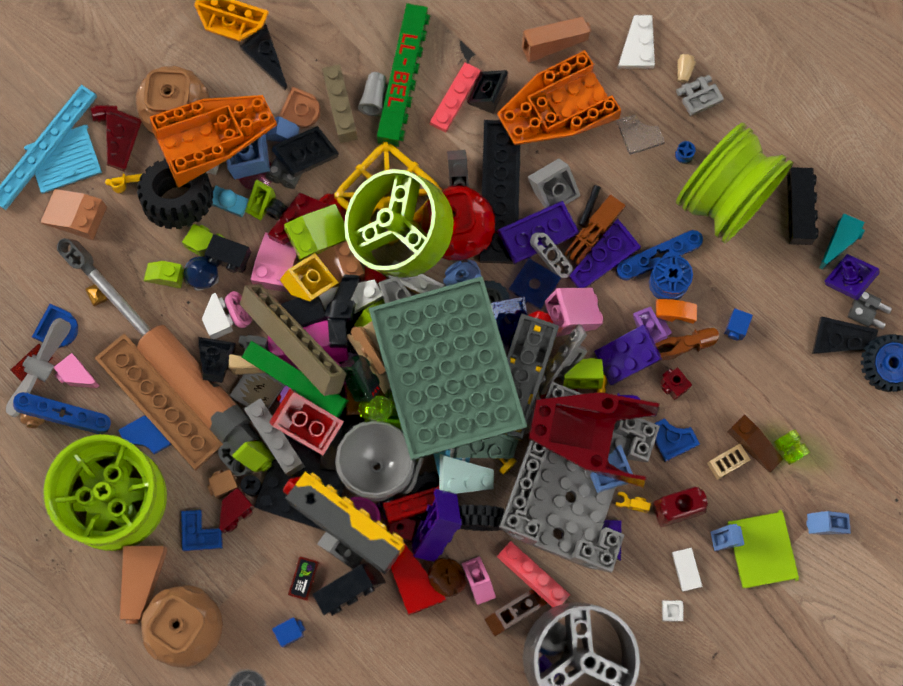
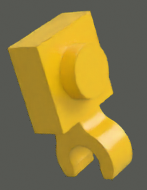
M617 493V496L623 497L624 502H616V507H626L643 513L649 512L651 503L646 502L647 499L641 497L629 499L626 493Z

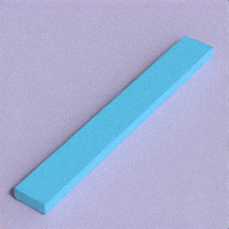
M81 85L0 184L1 208L5 211L90 107L97 98L94 92Z

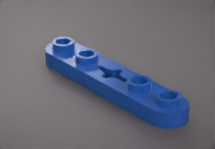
M690 230L619 263L616 270L617 276L622 280H630L652 270L660 257L651 259L656 256L657 251L664 253L668 250L663 257L666 255L683 256L701 246L703 236L697 230Z
M24 392L18 393L13 399V408L25 415L96 434H105L111 426L110 418L107 415ZM65 410L67 415L60 417L58 412Z

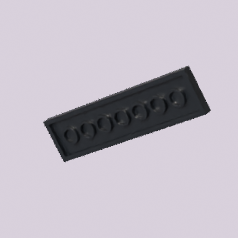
M484 120L482 196L490 203L495 215V232L492 242L486 250L484 249L480 252V263L514 264L497 231L519 220L520 145H514L500 120Z

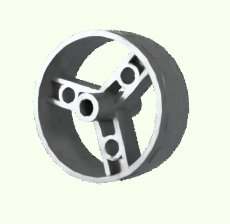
M584 602L566 603L548 610L534 623L528 632L524 644L523 665L530 686H568L584 673L612 686H635L639 674L640 656L634 634L628 625L615 613L603 607ZM590 610L601 614L616 631L621 644V666L593 653ZM565 616L567 647L563 651V657L539 675L538 658L543 638L549 629ZM580 623L581 630L576 633V625ZM578 638H582L583 649L577 647ZM568 665L575 668L569 673L564 671V668ZM607 668H610V674L606 677L605 671ZM559 673L560 678L554 683V676Z

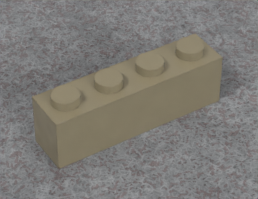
M339 64L322 68L339 142L344 143L357 140L356 128L341 66Z

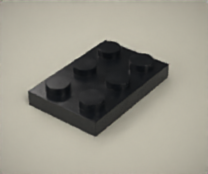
M318 126L272 147L274 154L293 178L331 161L339 155V152Z

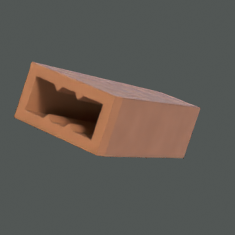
M582 16L523 31L522 49L530 63L589 40L591 27Z
M123 546L120 619L126 620V624H138V620H142V615L150 604L167 554L166 547Z

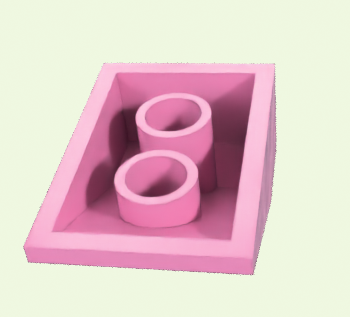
M265 232L252 271L251 282L253 285L262 284L266 289L289 293L280 279L298 261V256L290 241L285 245L271 240L268 233Z

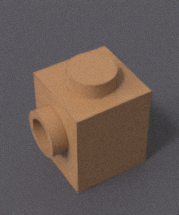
M230 469L224 472L223 470L217 471L212 474L211 478H208L210 483L207 485L211 496L215 495L217 499L229 495L236 488L240 490L235 476Z

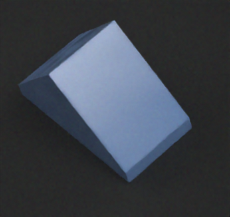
M279 116L275 117L277 126L265 133L266 140L282 142L298 135L300 127Z

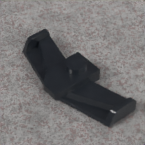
M344 275L333 300L326 307L325 316L328 320L330 348H349L346 321H353L356 303L351 301V298L358 283L361 281L359 275Z

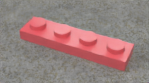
M466 62L463 64L433 115L430 125L445 133L447 132L481 74L480 69Z
M511 541L498 554L497 558L553 608L562 605L570 596L563 587Z

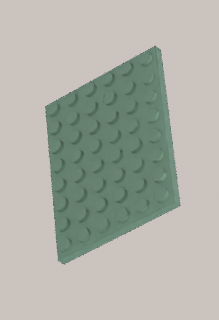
M483 276L369 308L410 460L527 428Z

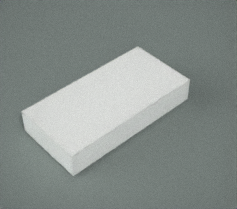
M692 548L672 552L682 592L702 587Z

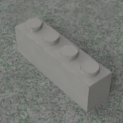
M260 398L244 408L288 478L305 467L284 433L269 423L272 415Z

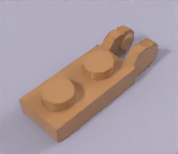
M358 326L353 327L351 331L353 339L359 341L362 345L361 351L366 357L370 358L372 362L371 367L376 374L379 373V375H386L382 355L366 329Z

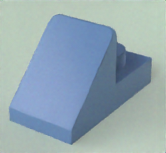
M731 524L710 532L714 551L744 545L742 530L737 524Z

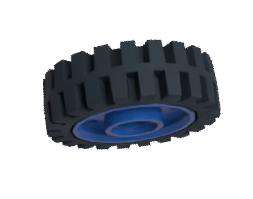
M889 334L870 341L869 345L864 348L865 352L861 356L864 358L861 361V365L864 366L861 369L862 373L866 374L864 378L869 380V384L875 386L878 390L885 392L903 390V336ZM890 359L893 361L892 367L889 365Z

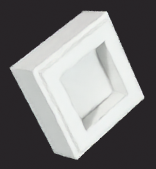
M662 601V621L682 622L683 601Z

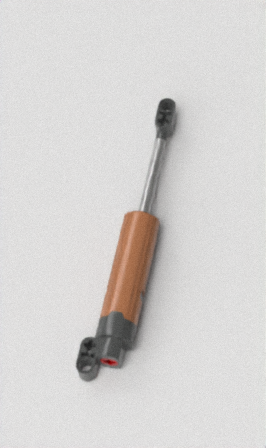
M66 238L61 239L57 243L59 254L71 267L81 269L140 333L142 338L139 340L137 350L223 444L218 451L220 459L237 476L251 474L253 472L251 469L245 466L243 471L241 469V462L232 456L245 442L260 440V437L249 426L251 419L217 382L203 380L201 364L165 325H159L151 329L93 266V257L80 242Z

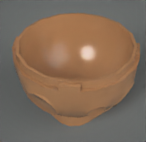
M174 65L164 66L152 70L146 78H143L135 96L136 107L142 124L149 132L153 133L150 116L201 99H208L209 93L206 86L193 71Z
M183 585L159 592L142 615L141 630L145 649L154 659L172 667L185 668L204 661L216 649L222 635L223 620L218 605L206 592L195 586ZM179 621L180 626L179 628L175 629L173 624L174 622Z

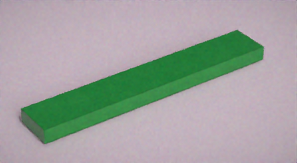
M254 341L250 342L241 357L335 417L339 418L349 401L339 394L324 396L299 369Z

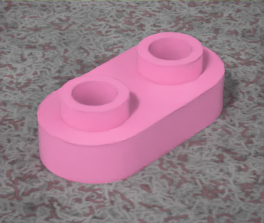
M232 291L225 297V305L234 324L239 328H246L252 322V318L239 305L242 295Z

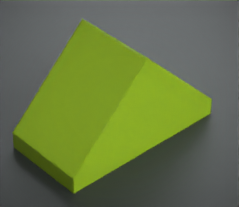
M256 180L245 212L261 221L266 214L264 210L271 205L270 201L272 198L276 199L273 188Z

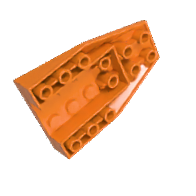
M585 50L536 74L497 113L514 145L570 137L619 119L621 108L613 95L608 97L593 72L594 64Z
M263 95L201 99L149 117L153 133L178 188L230 159L277 126V122Z

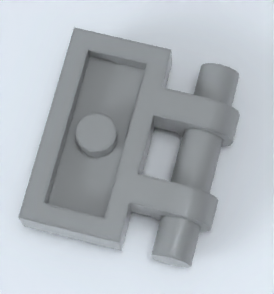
M710 75L701 76L696 81L690 84L685 83L681 88L676 89L678 96L687 95V97L682 99V103L690 117L722 103L724 100L716 84L708 86V83L712 82ZM701 88L700 91L696 93L693 92L694 89Z

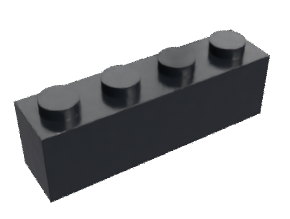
M791 167L787 173L789 244L812 245L818 238L819 231L815 226V221L818 218V211L815 210L817 192H814L817 177L814 174L813 168Z

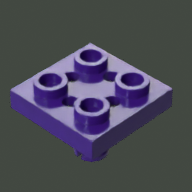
M846 254L826 278L825 285L858 300L879 275L880 271L879 268Z

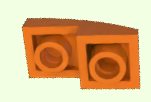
M657 299L656 317L670 322L678 319L693 324L697 321V304L680 300Z

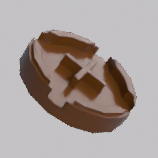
M439 558L431 565L428 578L435 591L447 597L456 596L466 586L465 571L455 560Z

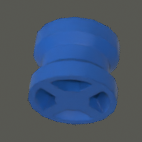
M689 141L681 142L675 152L676 160L682 164L692 161L696 152L694 144Z

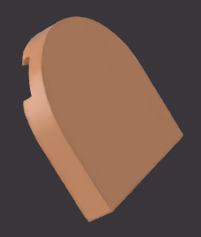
M292 87L279 116L300 128H308L318 121L321 109L315 96Z

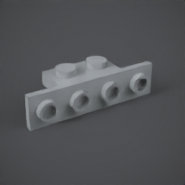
M578 324L571 331L568 339L560 346L557 354L548 362L539 388L541 395L545 393L556 377L564 380V375L580 362L588 352L585 347L580 345L587 336L582 325Z

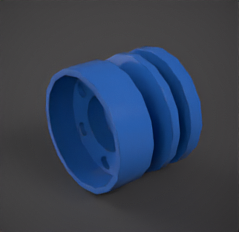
M666 255L655 264L649 278L651 292L658 299L679 300L684 296L692 283V267L681 256Z

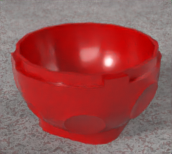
M449 186L441 190L450 203L452 213H456L453 217L452 238L442 258L447 260H466L478 255L484 249L486 250L492 242L495 232V215L490 203L478 192L467 186ZM428 199L423 207L420 225L427 235L432 217L430 199Z

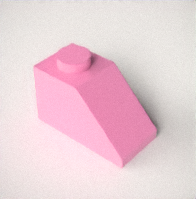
M73 353L53 367L57 372L55 376L61 383L66 382L69 386L98 388L100 386Z
M480 556L461 563L477 605L496 598L491 580Z

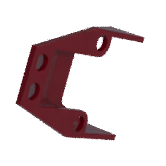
M602 392L539 399L536 401L529 439L584 470L644 488L645 476L625 473L608 462L615 423L621 420L657 416L659 403Z

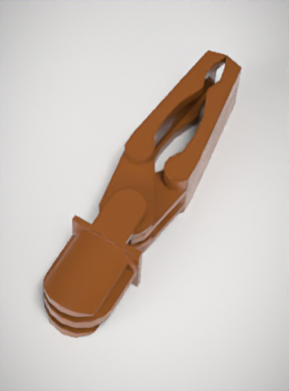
M610 194L590 218L588 227H584L576 235V239L563 254L567 257L574 247L578 245L569 259L573 261L584 250L575 262L579 265L600 239L598 236L600 234L603 236L626 205Z
M705 328L699 331L695 329L692 335L672 336L655 343L658 350L661 348H673L669 352L659 353L662 358L660 361L675 359L694 348H697L699 352L701 349L714 346L718 341L719 332L715 328Z

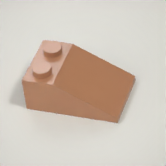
M54 189L40 223L93 240L107 206L102 199L87 194Z
M347 241L334 245L317 255L339 282L334 287H339L344 275H359L361 281L365 280V274L360 261L350 250Z

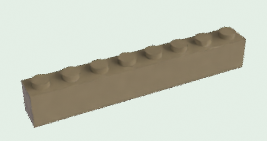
M262 284L246 285L239 305L324 396L340 393L346 377L344 370Z

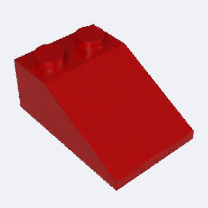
M292 389L288 390L269 421L276 429L321 455H324L344 422Z

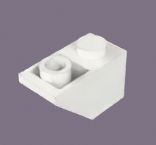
M216 293L212 294L202 317V321L211 339H217L232 332L231 325L234 324L230 314L226 315L224 311L226 305L223 298H218Z

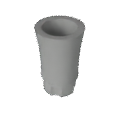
M371 72L369 74L358 105V110L363 114L369 116L382 115L386 87L385 75L379 72Z

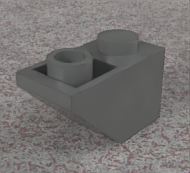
M466 150L447 151L450 186L469 187Z

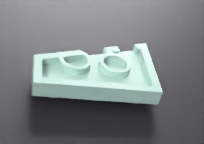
M440 454L439 490L456 494L494 489L493 469Z

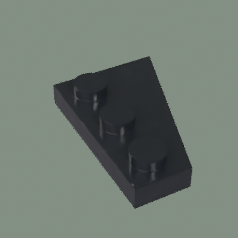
M821 316L812 354L864 350L870 341L877 338L878 329Z
M198 337L203 380L222 383L229 367V354L234 355L236 343Z

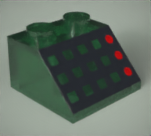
M355 355L339 365L346 373L344 382L355 401L370 402L382 390L379 386L380 381L370 369L369 360L363 355Z

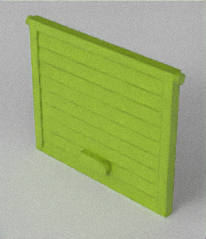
M779 510L778 513L727 522L728 525L737 524L742 530L744 545L734 547L733 550L743 589L795 579V581L799 580L782 510Z

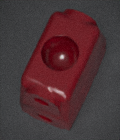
M692 487L663 496L652 504L660 527H665L705 514L708 501L703 489Z

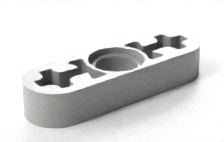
M534 233L530 239V244L555 276L560 278L569 277L572 273V265L547 234ZM538 238H543L541 240L543 245L537 244L539 242ZM550 250L555 252V258L552 261L547 257ZM559 265L565 266L564 273L560 272L562 269Z

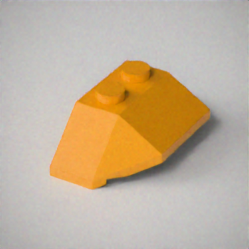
M196 0L194 3L206 31L239 42L261 30L269 14L267 10L237 0Z

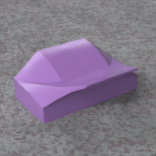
M651 307L633 313L637 328L646 325L654 343L667 339V336L672 333L666 321L657 318Z

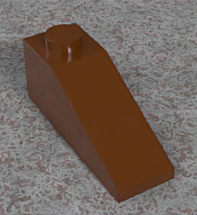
M745 414L727 431L769 473L783 460V457L759 427Z
M531 589L484 620L493 635L497 636L548 603Z

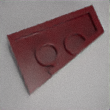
M106 106L107 166L125 172L142 121L137 117Z
M299 192L268 233L269 238L280 244H287L290 240L284 230V224L329 205Z

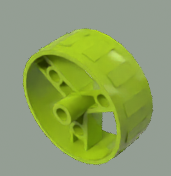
M391 169L372 175L355 191L345 214L344 228L348 246L360 262L385 275L408 278L425 273L443 257L452 238L454 220L450 203L437 186L409 171ZM420 184L426 190L431 202L432 217L428 235L413 220ZM392 190L389 208L381 209L377 214L376 221L369 224L371 214L377 203L385 194ZM399 238L415 253L399 264L381 266L371 251Z

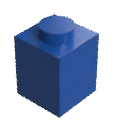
M734 308L724 334L728 335L732 340H743L753 315Z
M293 617L272 628L280 646L284 648L303 638L305 627L301 620L297 621Z

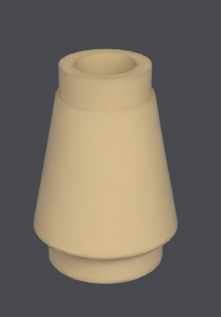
M680 55L678 59V82L688 83L696 63L694 56Z

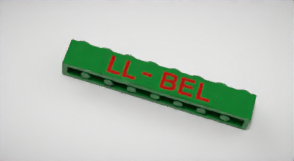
M406 3L377 133L378 144L388 142V144L399 147L400 141H404L405 130H403L404 124H408L409 114L407 109L411 108L413 97H410L411 91H415L416 80H414L415 74L418 75L420 69L418 58H422L424 47H421L422 41L425 42L427 37L425 26L430 23L431 15L428 14V7Z

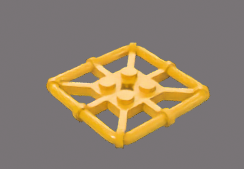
M383 142L361 164L355 167L356 170L334 193V198L347 210L349 202L345 198L351 199L355 192L345 193V191L360 175L366 179L372 176L366 169L382 152H384L385 170H389V152H391L408 167L406 171L414 172L416 175L427 179L440 190L442 188L434 179L418 167L419 164L417 162H412L395 146L388 144V142ZM419 189L418 196L428 195L425 189ZM383 196L377 203L371 216L377 210L389 208L391 197ZM426 202L414 213L413 220L417 223L421 221L423 207ZM398 238L388 244L393 245V243L398 242L400 239Z

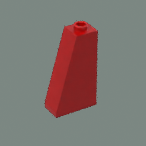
M404 543V550L391 566V570L408 615H412L446 601V598L435 591L430 584L428 573L418 560L413 557L412 552Z

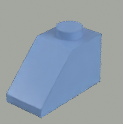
M831 511L807 514L809 534H851L849 514Z

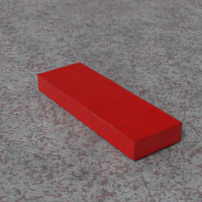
M439 486L383 503L388 523L427 512L428 505H432L435 500L433 493L435 489H439Z

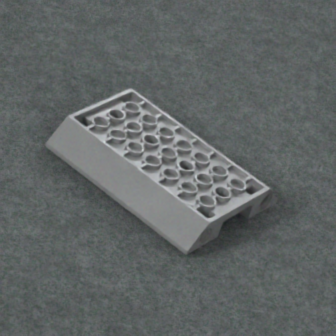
M551 382L545 399L580 395L581 393ZM642 418L617 421L614 425L609 455L617 446L621 445L627 460L648 462L660 426ZM530 440L499 528L514 539L583 567L610 573L613 572L624 538L622 533L607 527L602 529L615 488L597 493L590 477L591 471L584 470ZM567 492H571L574 494V502H568L566 500L565 496ZM554 529L562 531L561 539H556L553 536Z

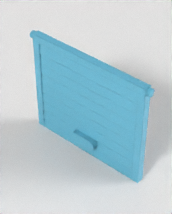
M88 125L71 129L36 172L35 176L42 194L102 173L87 130ZM34 143L26 145L24 149L28 151Z

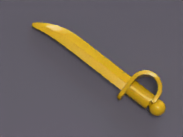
M123 173V177L112 178V180L106 179L105 184L107 186L111 185L114 192L123 193L127 188L126 183L140 181L142 174L126 176Z

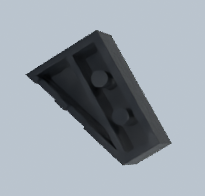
M365 563L312 595L323 615L331 614L334 616L342 611L341 607L345 605L350 606L358 602L359 597L373 593L375 588L383 585L386 581L378 569L370 563Z

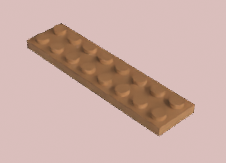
M125 333L95 357V360L195 471L219 451L223 444L137 350L136 345Z

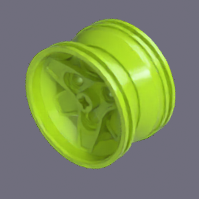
M743 122L733 128L709 153L687 181L676 199V204L678 206L683 205L682 209L685 212L689 211L692 215L710 216L714 220L715 236L717 238L722 236L721 241L724 244L730 241L755 215L779 186L793 165L791 160L785 161L787 157L783 154L770 157L764 155L758 136L753 133L754 131L751 128L746 129L747 125Z
M99 434L81 438L68 445L58 454L45 478L44 502L48 515L54 525L68 537L98 550L120 551L123 550V546H135L141 543L157 528L166 509L167 488L158 466L135 445L117 436ZM114 458L105 469L96 462L101 459ZM133 467L138 470L142 479L131 478ZM118 470V477L112 480L110 477L111 473ZM80 475L84 486L72 492L74 484ZM90 492V500L84 502L83 496ZM143 500L139 512H137L133 503ZM118 504H122L123 510L116 514L115 507ZM75 512H87L85 525L79 520ZM111 521H114L121 527L116 530L106 531Z

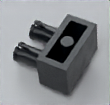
M213 234L204 255L211 265L217 267L221 265L225 266L230 272L236 273L238 271L243 273L246 270L251 250L248 246Z

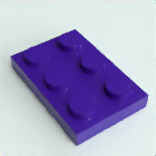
M642 325L594 351L597 358L602 359L603 371L610 385H615L662 360L646 325Z

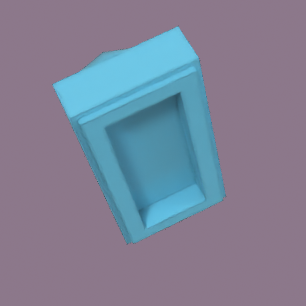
M215 186L212 205L243 217L249 199L235 194L232 190Z

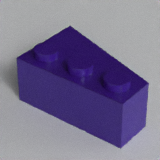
M435 489L433 493L435 500L426 509L429 512L425 521L420 522L412 540L413 557L435 562L439 555L443 554L444 548L452 541L453 535L462 525L457 494Z

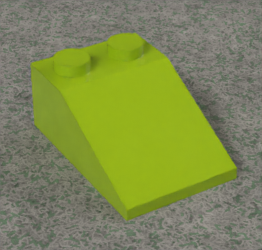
M336 204L303 215L284 224V230L300 262L314 253L316 255L320 254L334 245L347 241L344 228L345 222Z

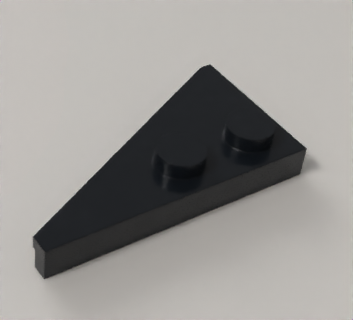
M264 24L261 30L255 32L240 46V49L285 91L288 86L268 27Z

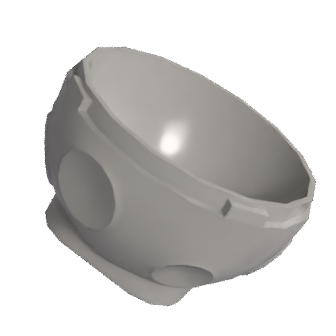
M370 421L353 426L345 434L337 448L335 464L342 483L351 493L371 501H382L405 489L413 477L415 460H410L402 430L390 423ZM376 464L381 466L378 470H375L373 467Z

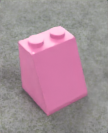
M557 288L545 300L547 312L553 323L559 325L556 337L569 335L578 324L582 325L585 331L596 330L603 324V315L599 311L597 305L598 298L594 294L593 288Z

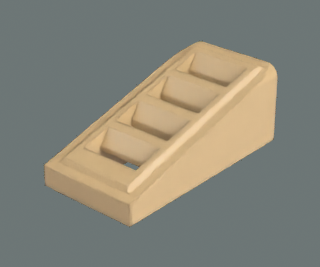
M229 354V369L234 375L265 373L241 358L242 356Z
M738 444L710 460L707 465L718 480L751 459L742 445ZM736 450L740 452L744 460L740 461L735 453ZM730 454H732L737 464L733 463V461L729 457ZM723 458H726L731 466L730 468L727 467ZM719 461L725 471L722 472L716 462Z

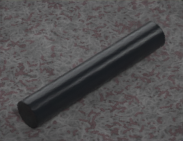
M594 185L579 225L582 227H586L601 187L598 185Z

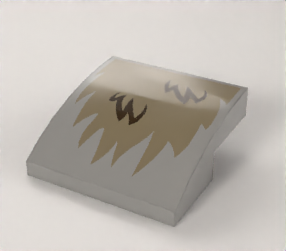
M267 373L243 374L229 396L244 407L251 405L261 398L269 409L284 387V384Z

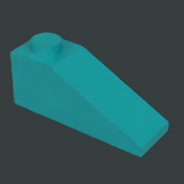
M844 213L842 214L819 266L820 269H824L852 246L857 239L861 240L865 229H863L864 221Z

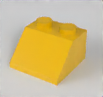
M316 253L289 268L280 279L291 295L307 301L314 300L339 283Z

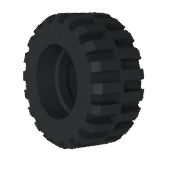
M163 158V161L154 162V165L152 167L149 166L145 170L146 173L141 175L140 181L137 184L138 198L147 218L159 227L165 226L166 229H172V227L182 229L183 226L190 227L193 225L192 223H198L202 216L209 212L208 208H211L213 203V191L208 174L205 172L182 185L181 187L189 188L184 195L173 199L162 198V196L170 189L178 186L166 159Z

